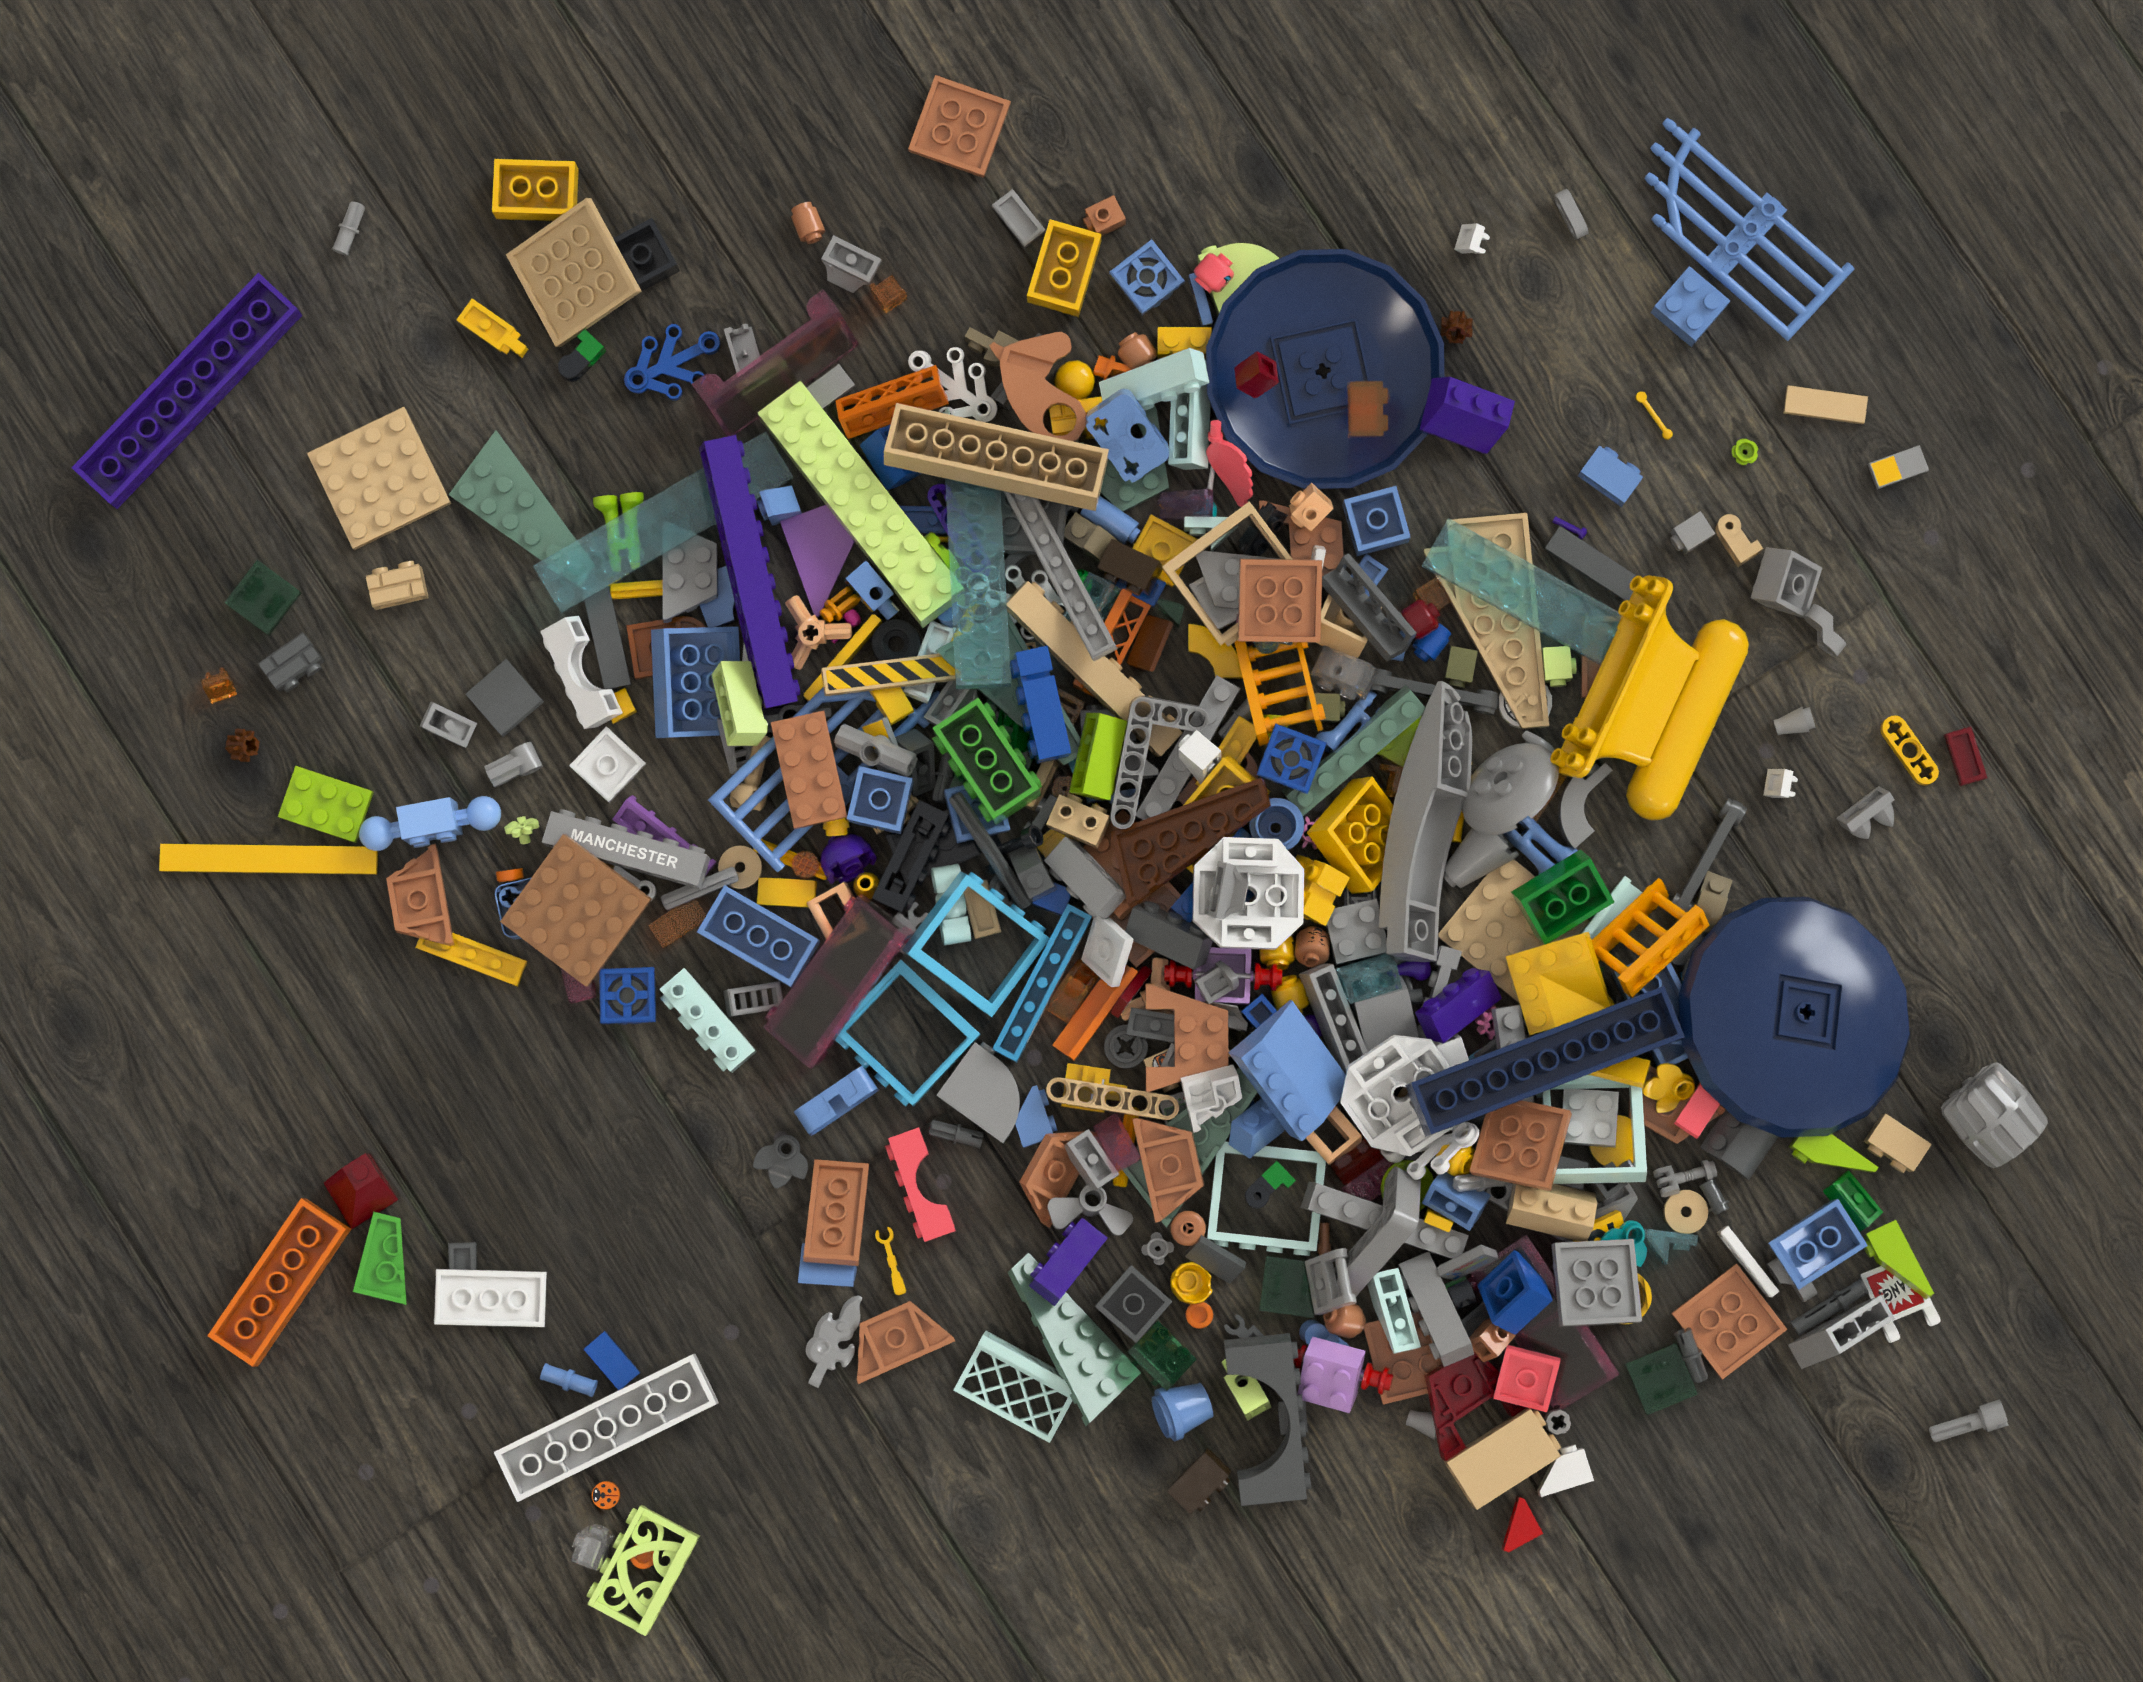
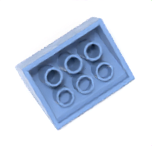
M702 627L651 630L656 738L720 736L717 718H720L721 715L711 674L721 661H740L739 628Z
M1289 1000L1228 1052L1286 1132L1300 1141H1303L1317 1129L1340 1101L1346 1074L1292 1000Z

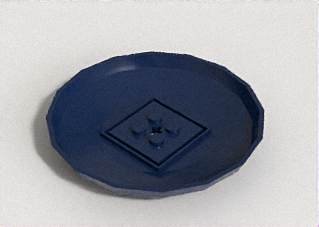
M1348 249L1298 250L1255 269L1223 303L1206 346V369L1209 379L1207 396L1217 419L1221 421V428L1226 439L1238 447L1260 472L1306 489L1311 483L1318 489L1353 488L1396 469L1428 435V433L1420 431V426L1432 378L1445 377L1444 342L1425 299L1391 266ZM1258 351L1276 361L1279 383L1258 398H1253L1237 389L1234 368ZM1319 364H1323L1324 368L1330 369V372L1326 374V379H1322L1321 375H1316L1315 373L1319 369Z
M1810 897L1761 898L1723 916L1692 951L1678 995L1680 1026L1685 1036L1682 1038V1045L1702 1087L1738 1121L1781 1138L1828 1136L1867 1117L1897 1082L1910 1039L1906 988L1886 946L1852 914ZM1805 1006H1807V1011L1811 1012V1016L1806 1017V1020L1804 1015L1800 1014V1009L1805 1008Z

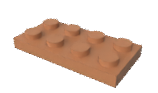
M819 711L771 722L794 830L847 818L825 712Z
M814 1160L803 1256L804 1262L859 1266L869 1174L868 1163Z

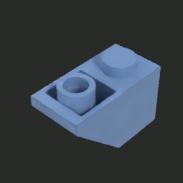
M792 486L759 492L762 498L757 501L764 521L769 519L772 526L779 524L782 520L802 514Z
M1037 1085L1031 1088L1015 1123L1023 1148L1041 1143L1045 1134L1058 1131L1053 1115L1047 1117L1044 1106L1049 1105L1045 1090L1039 1091Z

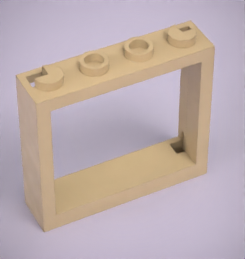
M1250 501L1162 566V569L1220 646L1224 643L1230 646L1238 640V623L1222 634L1175 571L1248 517L1280 559H1292Z

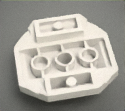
M1223 837L1194 865L1192 921L1220 948L1276 950L1303 924L1304 868L1279 839ZM1218 861L1235 865L1237 871L1249 882L1248 890H1251L1255 895L1253 902H1245L1244 910L1230 914L1225 919H1218L1207 915Z
M1392 1035L1348 1065L1340 1103L1371 1147L1412 1156L1455 1127L1453 1126L1425 1137L1409 1094L1404 1097H1396L1393 1094L1397 1087H1406L1405 1085L1450 1068L1431 1039Z

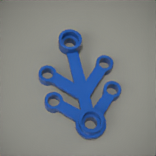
M676 324L669 325L665 331L666 339L658 363L648 368L651 354L658 350V342L652 336L645 337L642 340V351L637 366L630 368L625 374L624 383L627 389L637 394L649 389L667 395L672 401L679 400L682 397V389L678 384L671 383L668 385L653 379L661 374L689 382L694 388H703L706 384V377L702 372H692L677 366L703 353L708 355L715 354L720 349L721 343L719 337L714 332H704L699 337L697 344L672 356L676 342L682 337V330ZM671 329L679 330V334L676 337H671L669 332ZM708 340H713L715 345L713 348L708 349L705 347V343ZM647 341L655 342V346L652 349H647L645 344ZM637 376L643 378V382L639 385L633 383L634 378ZM695 376H702L703 381L700 384L693 382ZM678 388V395L671 396L669 394L670 389Z

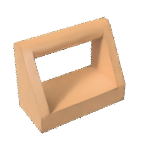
M846 882L837 885L806 903L832 951L872 931L869 922ZM836 894L839 895L857 931L841 940H838L819 905L820 902Z
M1336 1106L1327 1119L1345 1138L1346 1142L1332 1153L1314 1131L1306 1137L1307 1141L1328 1165L1353 1150L1362 1142V1135Z

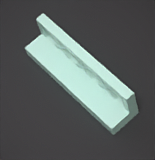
M1624 876L1610 893L1614 903L1595 914L1580 934L1589 931L1590 937L1593 939L1643 892L1630 883L1632 880Z

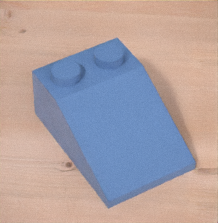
M1838 1199L1829 1201L1768 1243L1798 1290L1868 1246Z

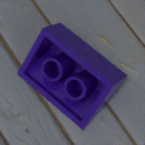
M1452 377L1432 378L1420 431L1487 454L1509 427L1515 401Z

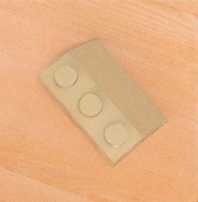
M1513 1184L1506 1224L1576 1241H1588L1594 1227L1597 1208L1596 1194L1559 1184H1553L1551 1191Z

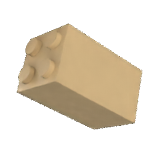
M1524 1409L1466 1445V1448L1447 1461L1443 1460L1469 1503L1476 1510L1561 1457L1557 1451L1561 1449V1446L1553 1434H1547L1543 1429L1546 1422L1538 1410Z

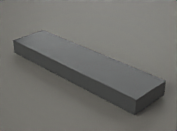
M1559 526L1544 550L1619 599L1629 601L1633 593L1630 590V583L1636 575Z
M604 580L582 585L604 689L613 690L630 686L632 684L613 599L610 593L609 581Z

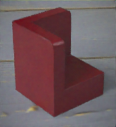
M1258 351L1234 368L1237 389L1253 398H1258L1279 383L1276 361Z

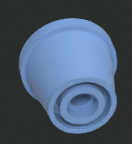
M1282 798L1270 799L1271 806L1250 821L1251 837L1279 839L1286 849L1290 850L1297 845L1303 835V816L1298 807L1292 802ZM1272 824H1279L1281 831L1273 833L1270 829Z
M1201 1383L1169 1389L1161 1387L1155 1390L1152 1397V1407L1159 1427L1165 1437L1171 1438L1174 1442L1183 1439L1184 1434L1213 1417L1210 1399Z

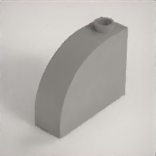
M974 1042L937 1096L1004 1144L1015 1127L1020 1111L1018 1087L1009 1069L994 1056L995 1051L992 1050V1047L985 1042H982L981 1045Z
M1879 1295L1826 1321L1788 1346L1799 1366L1803 1369L1841 1354L1895 1318L1883 1296Z

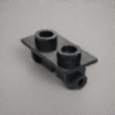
M1269 502L1266 506L1262 505L1258 512L1274 535L1282 528L1288 516L1286 513L1277 510V507ZM1249 525L1243 536L1239 539L1240 544L1238 547L1246 555L1261 556L1267 550L1269 543L1258 529L1256 530L1253 526Z

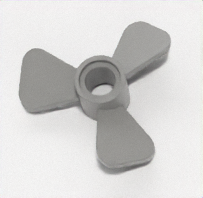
M1086 1182V1187L1082 1189L1078 1198L1056 1197L1048 1202L1047 1209L1052 1224L1058 1230L1066 1228L1081 1213L1089 1217L1099 1214L1109 1231L1115 1236H1121L1133 1222V1216L1130 1212L1106 1203L1107 1195L1102 1187L1095 1191ZM1087 1195H1095L1099 1200V1204L1097 1206H1089L1085 1202V1197Z

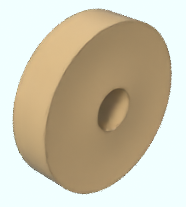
M731 847L722 854L718 864V871L720 872L729 867L735 868L738 863H744L745 870L741 873L737 872L739 880L728 886L738 890L748 889L758 882V878L761 877V859L749 847Z
M1681 1190L1679 1194L1668 1197L1664 1204L1663 1216L1665 1222L1672 1230L1681 1234H1690L1700 1230L1706 1223L1708 1206L1700 1194L1691 1190ZM1683 1207L1690 1209L1688 1217L1682 1216L1681 1209Z

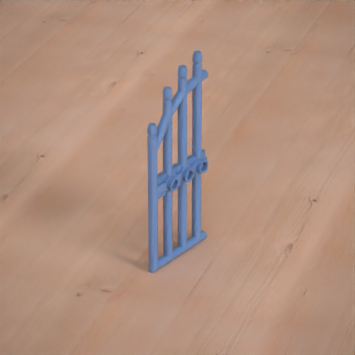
M1667 118L1662 123L1666 130L1672 132V135L1682 143L1676 156L1674 157L1668 151H1665L1656 142L1650 149L1670 167L1668 184L1666 185L1659 181V178L1650 172L1644 179L1650 186H1654L1655 190L1666 199L1670 223L1666 222V219L1659 214H1655L1651 220L1776 332L1789 341L1854 271V267L1846 262L1840 268L1782 217L1787 209L1776 198L1772 197L1769 193L1760 198L1697 142L1701 135L1697 129L1692 128L1689 134H1687L1681 127L1676 126L1673 120ZM1690 151L1754 206L1744 218L1683 165ZM1679 176L1736 225L1726 237L1677 195ZM1679 211L1718 244L1709 256H1706L1683 235ZM1774 224L1833 275L1832 279L1824 287L1764 236ZM1756 244L1816 295L1806 307L1746 255ZM1738 263L1797 314L1788 326L1728 275Z
M823 687L793 717L813 713L825 702L847 701L827 721L830 734L864 700L876 702V700L869 691L825 696ZM939 691L931 694L928 704L923 702L917 709L912 707L914 712L908 715L909 717L893 732L895 737L910 731L917 723L923 728L930 724L924 718V715L940 694ZM878 709L861 726L884 718V716ZM773 736L708 801L776 872H779L785 866L780 858L814 825L793 830L771 851L761 839L790 811L788 799L754 831L742 819L783 780L781 768L766 780L735 812L723 801L776 749ZM839 748L834 752L836 766L848 752ZM863 762L859 765L861 767H866L870 769L874 767L866 765ZM837 766L845 806L852 799L859 766L849 776Z

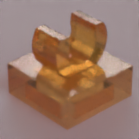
M223 667L219 668V674L211 676L207 672L205 678L201 679L203 689L211 703L237 695L236 687Z

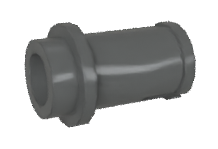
M1715 1179L1699 1186L1710 1206L1709 1212L1712 1211L1714 1215H1717L1729 1209L1727 1205L1729 1201H1725Z

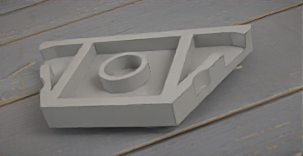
M663 522V622L669 623L673 617L685 611L689 613L697 609L700 604H706L718 598L717 543L669 522Z
M1202 551L1195 556L1214 607L1230 609L1239 608L1240 559H1279Z

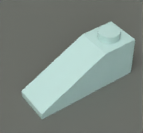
M1399 1268L1378 1272L1367 1286L1373 1307L1393 1354L1420 1348L1421 1345Z

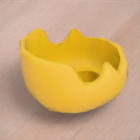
M1079 360L1068 361L1057 370L1054 383L1055 387L1077 400L1086 399L1092 393L1095 375H1093V371L1088 364Z
M1194 1262L1180 1264L1171 1275L1170 1285L1172 1293L1181 1302L1187 1304L1201 1303L1212 1293L1211 1275L1207 1270Z

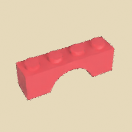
M918 1127L888 1138L890 1144L885 1147L890 1161L896 1160L899 1170L894 1171L899 1187L905 1186L908 1196L903 1198L908 1212L914 1211L917 1222L913 1223L917 1238L923 1237L924 1242L955 1232L956 1229L948 1206L928 1201L917 1187L916 1173L918 1166L929 1154L920 1128Z

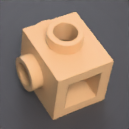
M1313 483L1303 492L1298 491L1290 500L1291 504L1289 505L1292 514L1290 517L1293 522L1300 528L1305 526L1310 531L1334 509L1331 499Z

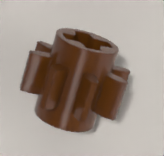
M1451 310L1448 318H1441L1442 327L1440 335L1446 336L1450 344H1463L1466 337H1472L1473 319H1467L1465 311L1453 312Z
M236 728L235 735H227L228 739L226 740L225 749L231 754V760L250 762V756L258 754L260 742L254 736V731Z

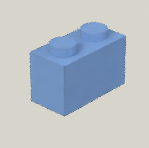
M1599 446L1580 471L1578 477L1622 507L1643 476L1639 474L1641 471L1629 462L1624 464L1617 459L1618 454L1609 447L1603 449Z
M1261 1098L1232 1121L1229 1145L1250 1159L1283 1133L1285 1129Z
M1447 1172L1438 1174L1432 1182L1422 1204L1470 1231L1481 1216L1491 1195L1485 1191L1477 1192L1476 1190L1458 1192L1453 1188V1178L1455 1176Z

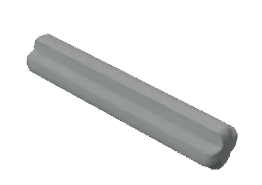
M729 867L705 877L702 889L686 885L661 896L662 904L666 910H670L721 889L724 885H731L739 880L737 871L734 867Z

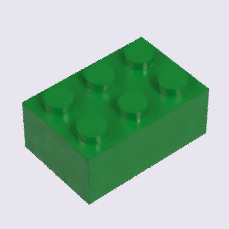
M1581 849L1511 891L1534 935L1544 945L1614 903L1591 858Z

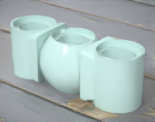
M959 864L931 868L934 893H938L935 898L936 903L961 871ZM964 893L939 924L944 946L971 941L968 916H964L967 911Z

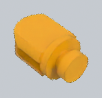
M847 586L833 598L824 602L825 608L821 609L819 613L828 624L834 619L840 621L845 613L859 603L860 597L857 594L852 595L853 590L850 586Z

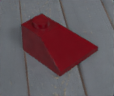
M368 1153L345 1165L324 1182L325 1187L351 1229L373 1216V1212L379 1213L399 1200L372 1155Z

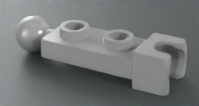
M1442 945L1438 947L1437 961L1433 964L1438 966L1437 972L1432 971L1428 986L1432 987L1429 998L1424 997L1423 1003L1428 999L1436 997L1443 991V988L1448 983L1451 970H1457L1462 951ZM1421 1025L1417 1026L1419 1038L1427 1039Z

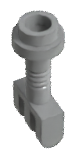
M1702 1160L1701 1167L1675 1174L1671 1165L1654 1170V1177L1658 1179L1656 1183L1659 1188H1662L1660 1190L1661 1197L1679 1194L1680 1188L1678 1184L1688 1182V1180L1691 1181L1705 1177L1708 1182L1713 1177H1717L1714 1161Z

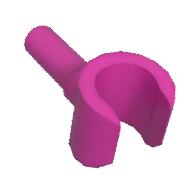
M854 609L842 616L846 623L851 624L852 628L858 626L861 622L859 614ZM839 639L831 641L835 644Z

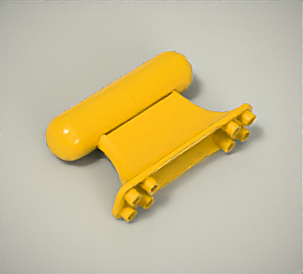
M1638 575L1630 583V590L1633 591L1630 600L1623 601L1618 609V613L1622 617L1617 626L1616 634L1578 716L1575 717L1573 724L1569 723L1564 727L1562 731V737L1565 739L1561 749L1557 748L1553 751L1550 761L1558 766L1560 774L1575 778L1585 777L1592 769L1595 760L1599 758H1617L1637 765L1627 788L1626 796L1629 806L1642 818L1661 820L1670 817L1680 803L1748 654L1749 642L1746 633L1739 625L1721 619L1704 624L1691 647L1675 633L1666 616V605L1673 591L1672 582L1664 577L1648 575L1642 578Z

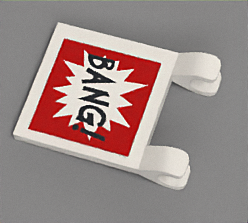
M1882 1266L1860 1274L1863 1283L1868 1289L1870 1299L1882 1295L1895 1318L1894 1320L1922 1309L1929 1326L1940 1323V1317L1930 1298H1923ZM1893 1321L1882 1327L1889 1343L1900 1339L1899 1332Z

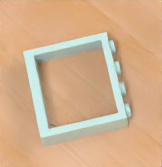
M1586 1075L1536 1094L1537 1098H1542V1105L1551 1106L1550 1090L1629 1088L1634 1167L1557 1169L1553 1184L1646 1182L1647 1163L1642 1088Z
M1225 1141L1215 1157L1207 1239L1223 1247H1228L1229 1242L1239 1243V1248L1255 1250L1256 1245L1267 1246L1266 1251L1283 1253V1248L1294 1249L1295 1255L1310 1256V1251H1317L1320 1214L1314 1212L1311 1214L1309 1242L1216 1232L1225 1153L1243 1155L1231 1147L1229 1142ZM1265 1146L1254 1155V1157L1317 1163L1315 1183L1324 1185L1326 1161L1316 1151Z

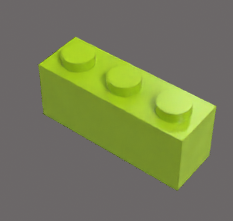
M1086 713L1069 790L1070 793L1095 800L1110 801L1111 795L1115 790L1114 781L1117 768L1120 765V753L1127 726L1126 720L1102 713Z

